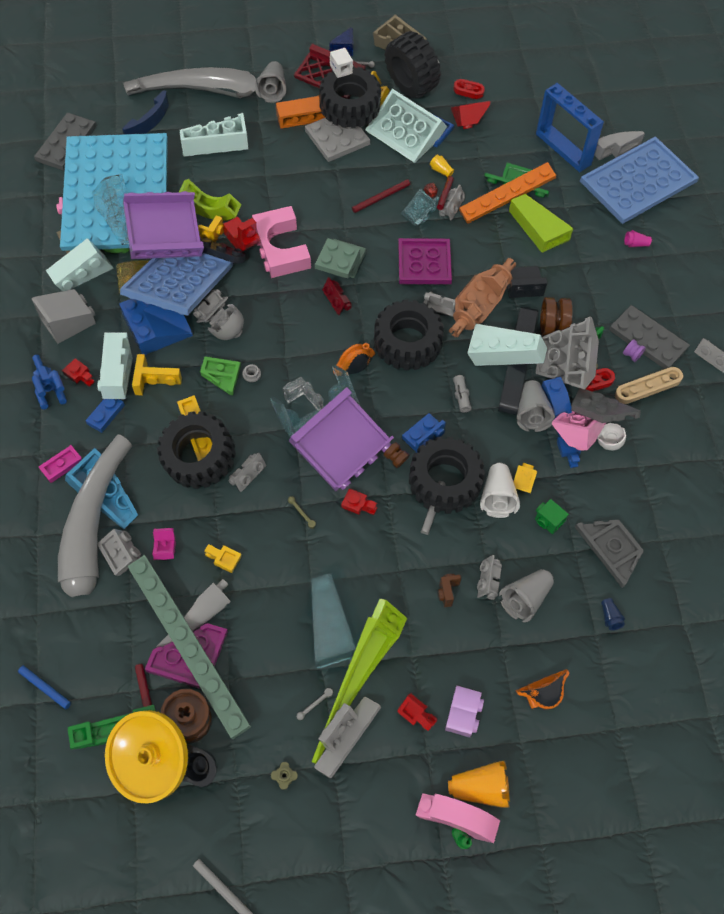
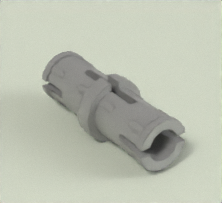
M457 375L453 378L456 389L455 397L458 399L459 410L462 413H466L472 409L468 397L470 393L466 388L465 377Z

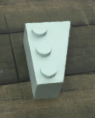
M87 238L46 271L58 288L62 291H67L113 269V266L106 256Z
M104 333L100 380H98L97 385L103 399L126 398L133 360L127 333Z

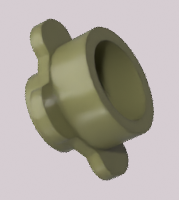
M282 762L280 768L271 773L272 780H276L279 787L283 790L287 789L288 785L298 777L297 772L292 771L287 762Z

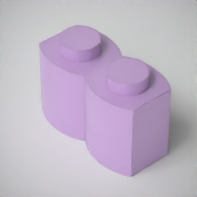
M456 686L445 731L466 737H471L472 732H477L479 720H476L477 711H482L484 699H480L481 692Z

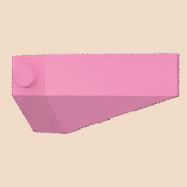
M573 411L569 414L561 413L552 421L553 427L568 446L575 447L577 450H588L595 443L606 424Z

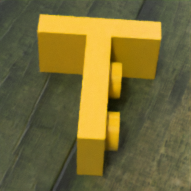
M137 354L132 382L135 395L143 396L145 383L152 385H181L182 376L179 368L147 367L145 354Z

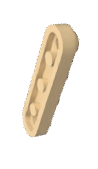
M670 367L625 383L617 388L615 398L620 403L629 404L679 385L683 379V373L676 367Z

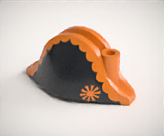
M368 343L363 345L355 344L348 347L342 353L333 373L336 376L363 371L372 360L375 351L369 348Z
M569 670L560 671L516 690V693L519 696L527 697L531 708L538 706L543 709L554 708L563 699L564 683L569 675Z

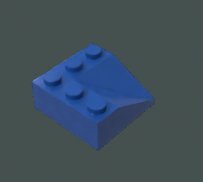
M129 299L119 303L123 317L141 354H149L193 336L185 316L178 312L146 304L136 299Z

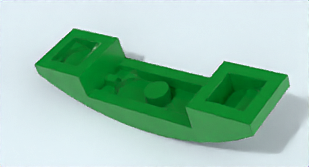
M155 705L135 709L133 713L144 710L156 711ZM129 714L95 723L85 722L67 727L70 749L106 744L114 726Z

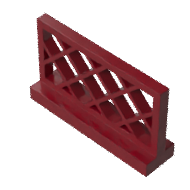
M312 44L309 47V54L295 72L294 77L320 88L321 81H315L313 78L322 76L323 79L324 75L332 72L333 69L330 66L331 51ZM311 59L317 61V63L311 65L308 62ZM353 61L354 67H362L366 71V66ZM327 65V66H329L331 69H327V70H323V71H322L321 66ZM319 67L320 72L311 73L310 69ZM309 70V75H301L303 71ZM344 95L341 97L349 99L351 95Z

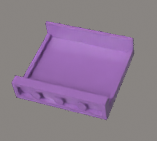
M131 192L124 194L123 207L131 259L202 256L204 246L203 242H200L194 206L195 192Z
M347 387L289 439V442L335 491L339 488L344 490L351 483L349 479L353 475L357 478L365 470L363 466L366 463L371 465L378 458L376 454L381 450L385 452L392 445L390 441L394 438L393 436L389 438L350 396L352 392Z

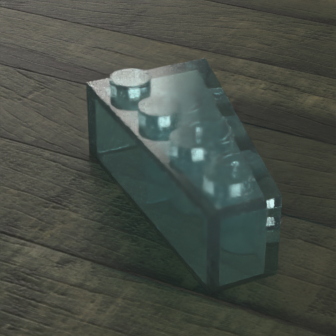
M331 573L311 579L314 647L316 669L351 659L356 648Z

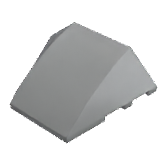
M592 317L585 318V321L578 324H571L569 328L562 331L557 330L542 337L547 351L544 363H537L536 374L550 379L561 377L563 383L584 390L587 388L596 374L599 343Z

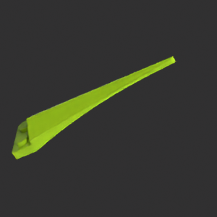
M379 599L372 618L368 617L325 728L344 703L349 706L351 705L373 670L400 637L407 617L387 600ZM320 741L312 759L313 763H317L325 750L324 745Z

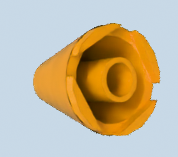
M499 761L453 775L452 780L448 781L449 794H453L454 799L503 808L510 807L508 776L505 775V770H507L506 762Z

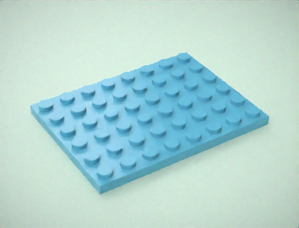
M167 133L67 137L60 239L62 251L73 250L87 238L98 249L129 248L123 207L124 194L131 192H167Z

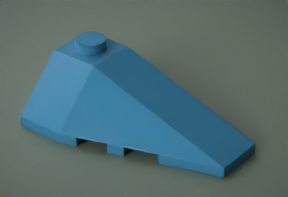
M94 448L66 474L65 481L77 492H79L101 453ZM114 473L108 485L101 506V512L125 529L138 514Z

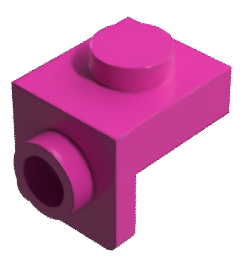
M154 529L153 559H174L176 546L174 529Z

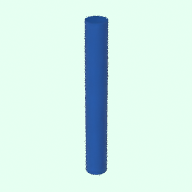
M25 666L19 668V674L65 710L71 705L69 700Z

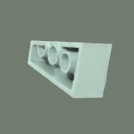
M243 113L238 114V117L232 119L230 116L226 117L224 121L218 123L211 121L203 127L196 125L180 130L183 156L248 149Z
M476 324L469 345L468 355L475 366L544 363L547 347L539 334Z

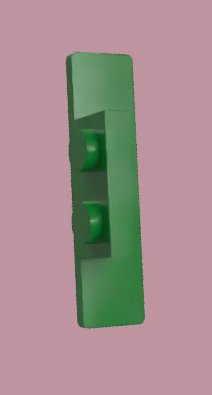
M507 163L502 177L485 173V178L488 179L487 182L497 184L499 182L504 185L531 171V169ZM541 188L531 191L537 197L544 198V196H549V191Z

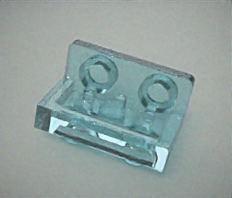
M419 189L401 214L415 226L420 222L425 223L429 218V211L432 213L438 204L436 202L439 197L436 196L432 199L422 189Z

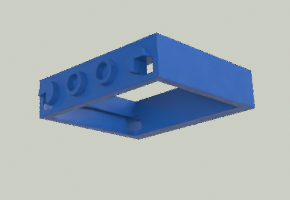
M556 83L545 90L536 135L578 172H581L592 164L604 121L560 84ZM557 103L588 129L583 152L552 126Z

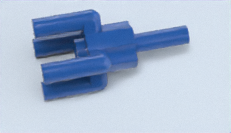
M34 355L32 359L36 366V371L33 372L32 381L41 409L48 408L45 395L46 392L51 390L55 391L59 403L65 404L67 402L63 393L65 388L58 372L43 366L40 356Z

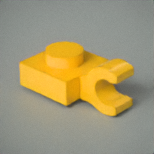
M208 544L204 550L206 552L205 556L215 559V566L230 573H233L242 557L241 553L224 545L219 550Z

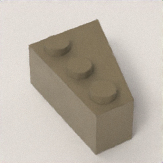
M394 15L373 32L374 44L377 47L386 49L389 42L408 31L421 34L397 15Z

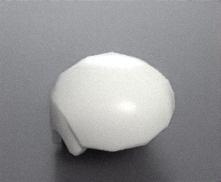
M608 423L604 425L597 440L599 445L605 450H618L626 441V432L620 425Z

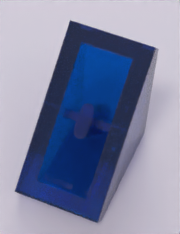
M350 27L330 41L329 51L332 52L346 48L349 55L353 56V28Z

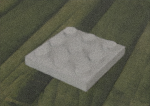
M326 118L305 126V132L328 162L370 145V139L359 126L353 129L351 127L342 128L340 125H334L332 121L329 122Z

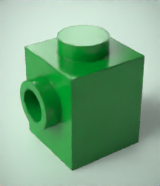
M550 499L546 504L544 502L541 503L536 509L537 515L535 520L541 528L548 530L553 535L566 522L569 514Z

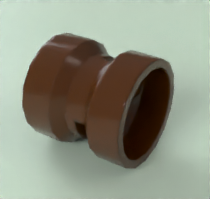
M394 442L383 454L392 461L396 468H399L410 456L401 449L397 442Z

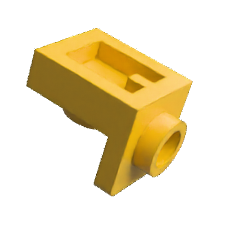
M523 463L522 466L518 465L513 481L516 489L531 493L537 471L533 470L534 466Z

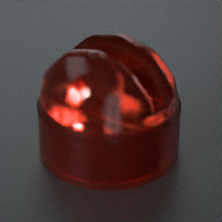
M429 183L423 189L430 198L435 197L438 192L435 183Z

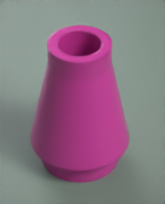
M632 230L626 233L624 244L628 245V247H649L652 238Z

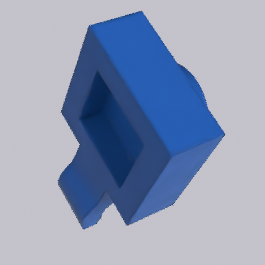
M558 437L557 444L561 457L568 458L570 468L578 467L577 462H580L579 455L581 450L568 446L562 437Z

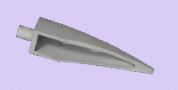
M224 579L217 585L211 584L197 598L196 602L184 616L192 631L205 624L231 602L222 592L228 586ZM167 635L156 647H163L173 641Z

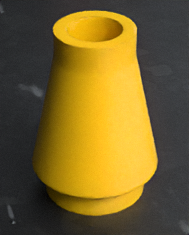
M435 155L430 162L433 170L446 177L451 176L454 172V169L442 155Z

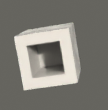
M346 48L330 52V66L337 78L353 74V60Z

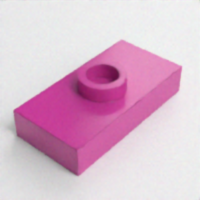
M70 445L40 465L39 469L48 481L52 483L69 472L82 458Z

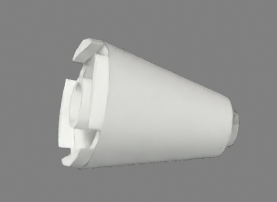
M496 463L490 467L480 500L481 510L483 511L484 509L487 515L491 517L505 518L509 516V513L514 512L515 514L520 508V500L509 467L503 463Z

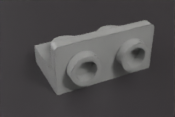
M113 529L97 545L114 575L120 576L128 569V565L140 558L141 553L134 547L129 533Z

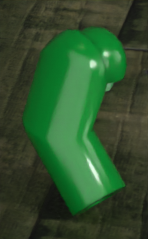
M453 827L452 836L457 846L461 849H469L472 846V839L469 838L467 833Z

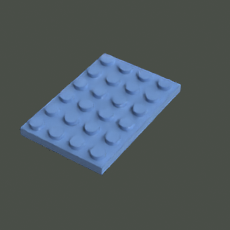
M653 137L583 175L580 182L624 224L698 181L699 177L658 138Z
M202 253V256L152 258L120 288V295L145 302L146 304L159 306L163 309L172 310L182 315H189L233 267V263Z

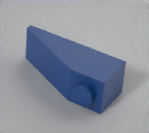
M557 377L543 381L542 388L555 413V418L564 412L567 414L572 413L569 395L562 378Z

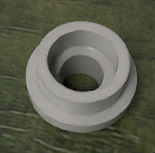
M247 365L243 370V378L248 382H256L261 377V371L256 365Z

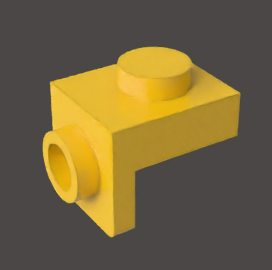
M216 215L209 227L199 225V236L216 242L218 237L224 232L222 217Z

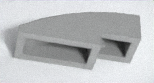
M630 131L602 137L598 140L594 155L599 160L611 154L617 158L641 145L645 133L643 131Z

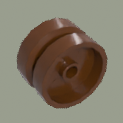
M544 297L540 315V332L542 337L557 330L562 331L570 327L572 324V300L570 298H560L557 303L554 297Z
M181 689L173 692L165 699L161 707V713L172 719L179 727L186 744H192L201 740L208 733L212 725V713L206 699L199 692L192 689Z

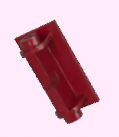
M328 277L322 290L336 313L340 315L343 309L346 311L351 309V301H349L346 295H343L344 292L339 283Z

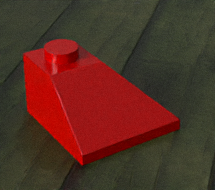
M490 101L451 107L457 126H463V129L472 128V124H477L491 104Z

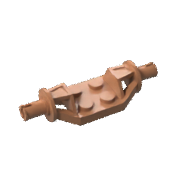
M507 258L503 265H493L491 269L475 275L455 298L453 317L456 322L449 329L450 333L454 331L452 336L459 337L464 329L472 330L476 324L483 323L499 303L507 285L513 279L510 273L516 266V262L511 265L514 261L513 259Z

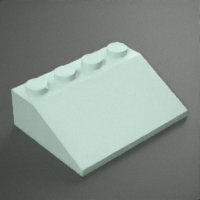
M392 89L381 105L377 117L374 120L372 119L366 131L415 163L435 144V141L441 137L447 126L441 119Z

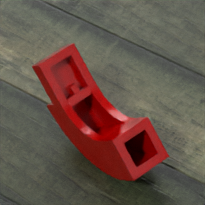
M236 217L223 224L224 234L235 248L244 251L260 242V237L256 232L257 223L254 218L242 223L240 218Z

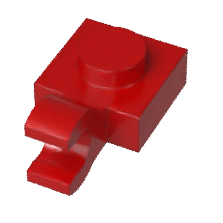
M76 358L62 370L64 375L76 384L81 380L90 387L95 382L91 379L93 376L89 373L88 367Z
M349 489L341 507L358 515L361 510L374 515L377 510V503L367 500V495Z
M411 693L397 710L412 725L419 722L427 731L438 720L434 715L424 712L427 706Z

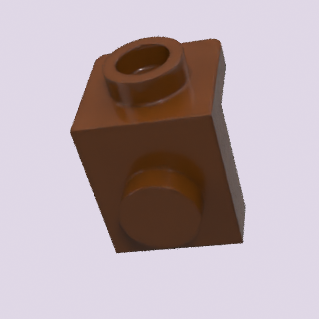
M446 574L441 577L438 598L439 601H443L444 608L453 605L454 597L451 587L460 585L461 575Z

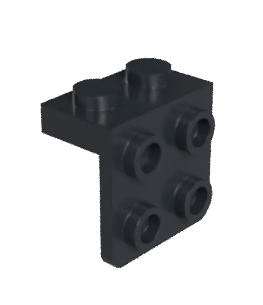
M514 267L510 273L513 279L507 285L509 298L544 296L547 280L546 278H541L539 267Z

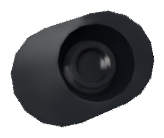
M187 745L188 765L183 781L199 787L208 786L213 782L218 768L214 756L207 750Z

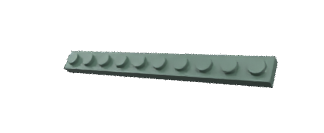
M143 555L127 567L231 739H235L251 728L245 715L149 559Z

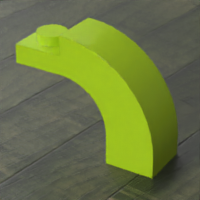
M189 179L184 180L178 192H195L194 206L196 214L209 219H214L216 215L222 217L223 221L233 219L237 216L241 204L231 194L223 197L207 195Z

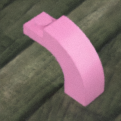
M422 794L416 816L421 819L452 826L475 839L491 843L495 841L500 820L477 807L439 794H435V796Z

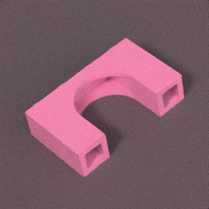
M292 206L252 215V218L257 223L256 232L260 237V242L257 244V246L260 245L261 247L259 249L262 259H265L264 267L266 272L270 273L271 278L311 269V257L306 244L288 249H280L269 243L278 234L297 230L296 217Z

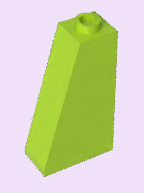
M523 194L511 200L509 212L542 253L570 240L573 228L531 197Z

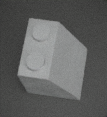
M75 289L31 298L41 321L57 344L96 324L93 317L95 312L91 306H86L87 302L82 294L78 295Z

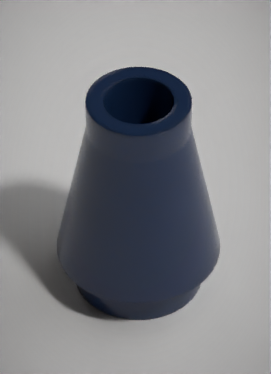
M607 598L603 600L601 605L605 626L612 631L622 628L625 625V618L615 605L613 599Z

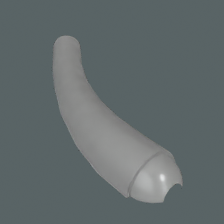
M207 67L163 72L127 81L123 85L127 95L164 88H188L215 92L240 99L250 96L255 91L256 78L247 71ZM216 88L231 89V90L237 91V93H232V92H228V91H224V90H220V89H216Z
M119 434L101 454L74 499L63 528L58 553V583L60 582L63 591L71 597L89 595L94 590L97 578H99L97 543L101 506L108 485L118 465L132 447V444Z

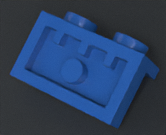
M428 413L402 435V439L417 452L421 445L425 446L426 441L434 440L445 433L446 422L444 420L438 422Z

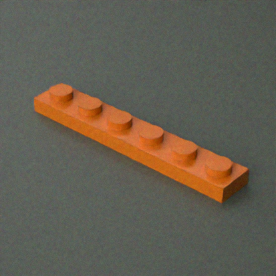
M547 162L461 206L459 211L468 224L511 202L512 199L556 179V174Z

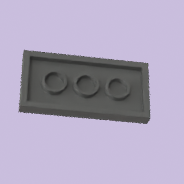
M67 112L35 154V160L64 171L67 137L90 136L97 127L96 123Z
M632 305L609 329V331L628 344L634 339L638 345L645 346L646 349L643 354L664 369L672 367L690 346Z

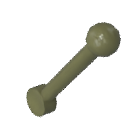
M290 496L288 498V502L290 504H293L294 507L299 511V513L304 517V519L308 522L309 528H315L316 522L314 520H310L309 517L295 502V498L293 496Z

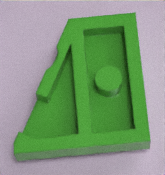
M204 357L200 373L202 377L229 395H233L241 363Z

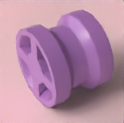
M633 339L627 345L623 354L630 356L632 361L636 362L642 356L646 347L638 345L637 341Z

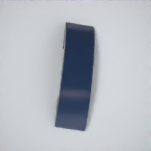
M163 90L154 98L155 106L138 121L132 118L122 128L123 134H146L162 120L168 109L167 92Z

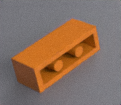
M319 96L276 103V113L280 129L311 124L326 118L321 113Z

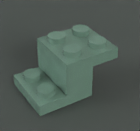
M327 238L315 263V269L347 279L349 277L354 278L366 254V248Z

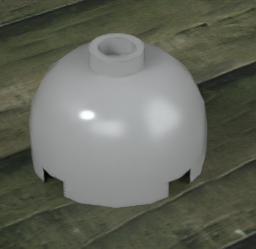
M228 304L229 308L226 310L220 309L210 321L212 326L211 328L208 327V330L218 339L230 340L239 337L242 333L244 318L233 304Z

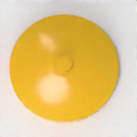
M144 710L125 716L114 726L105 748V764L112 784L124 797L137 803L157 802L171 795L179 787L187 770L188 750L181 730L172 719L157 711Z

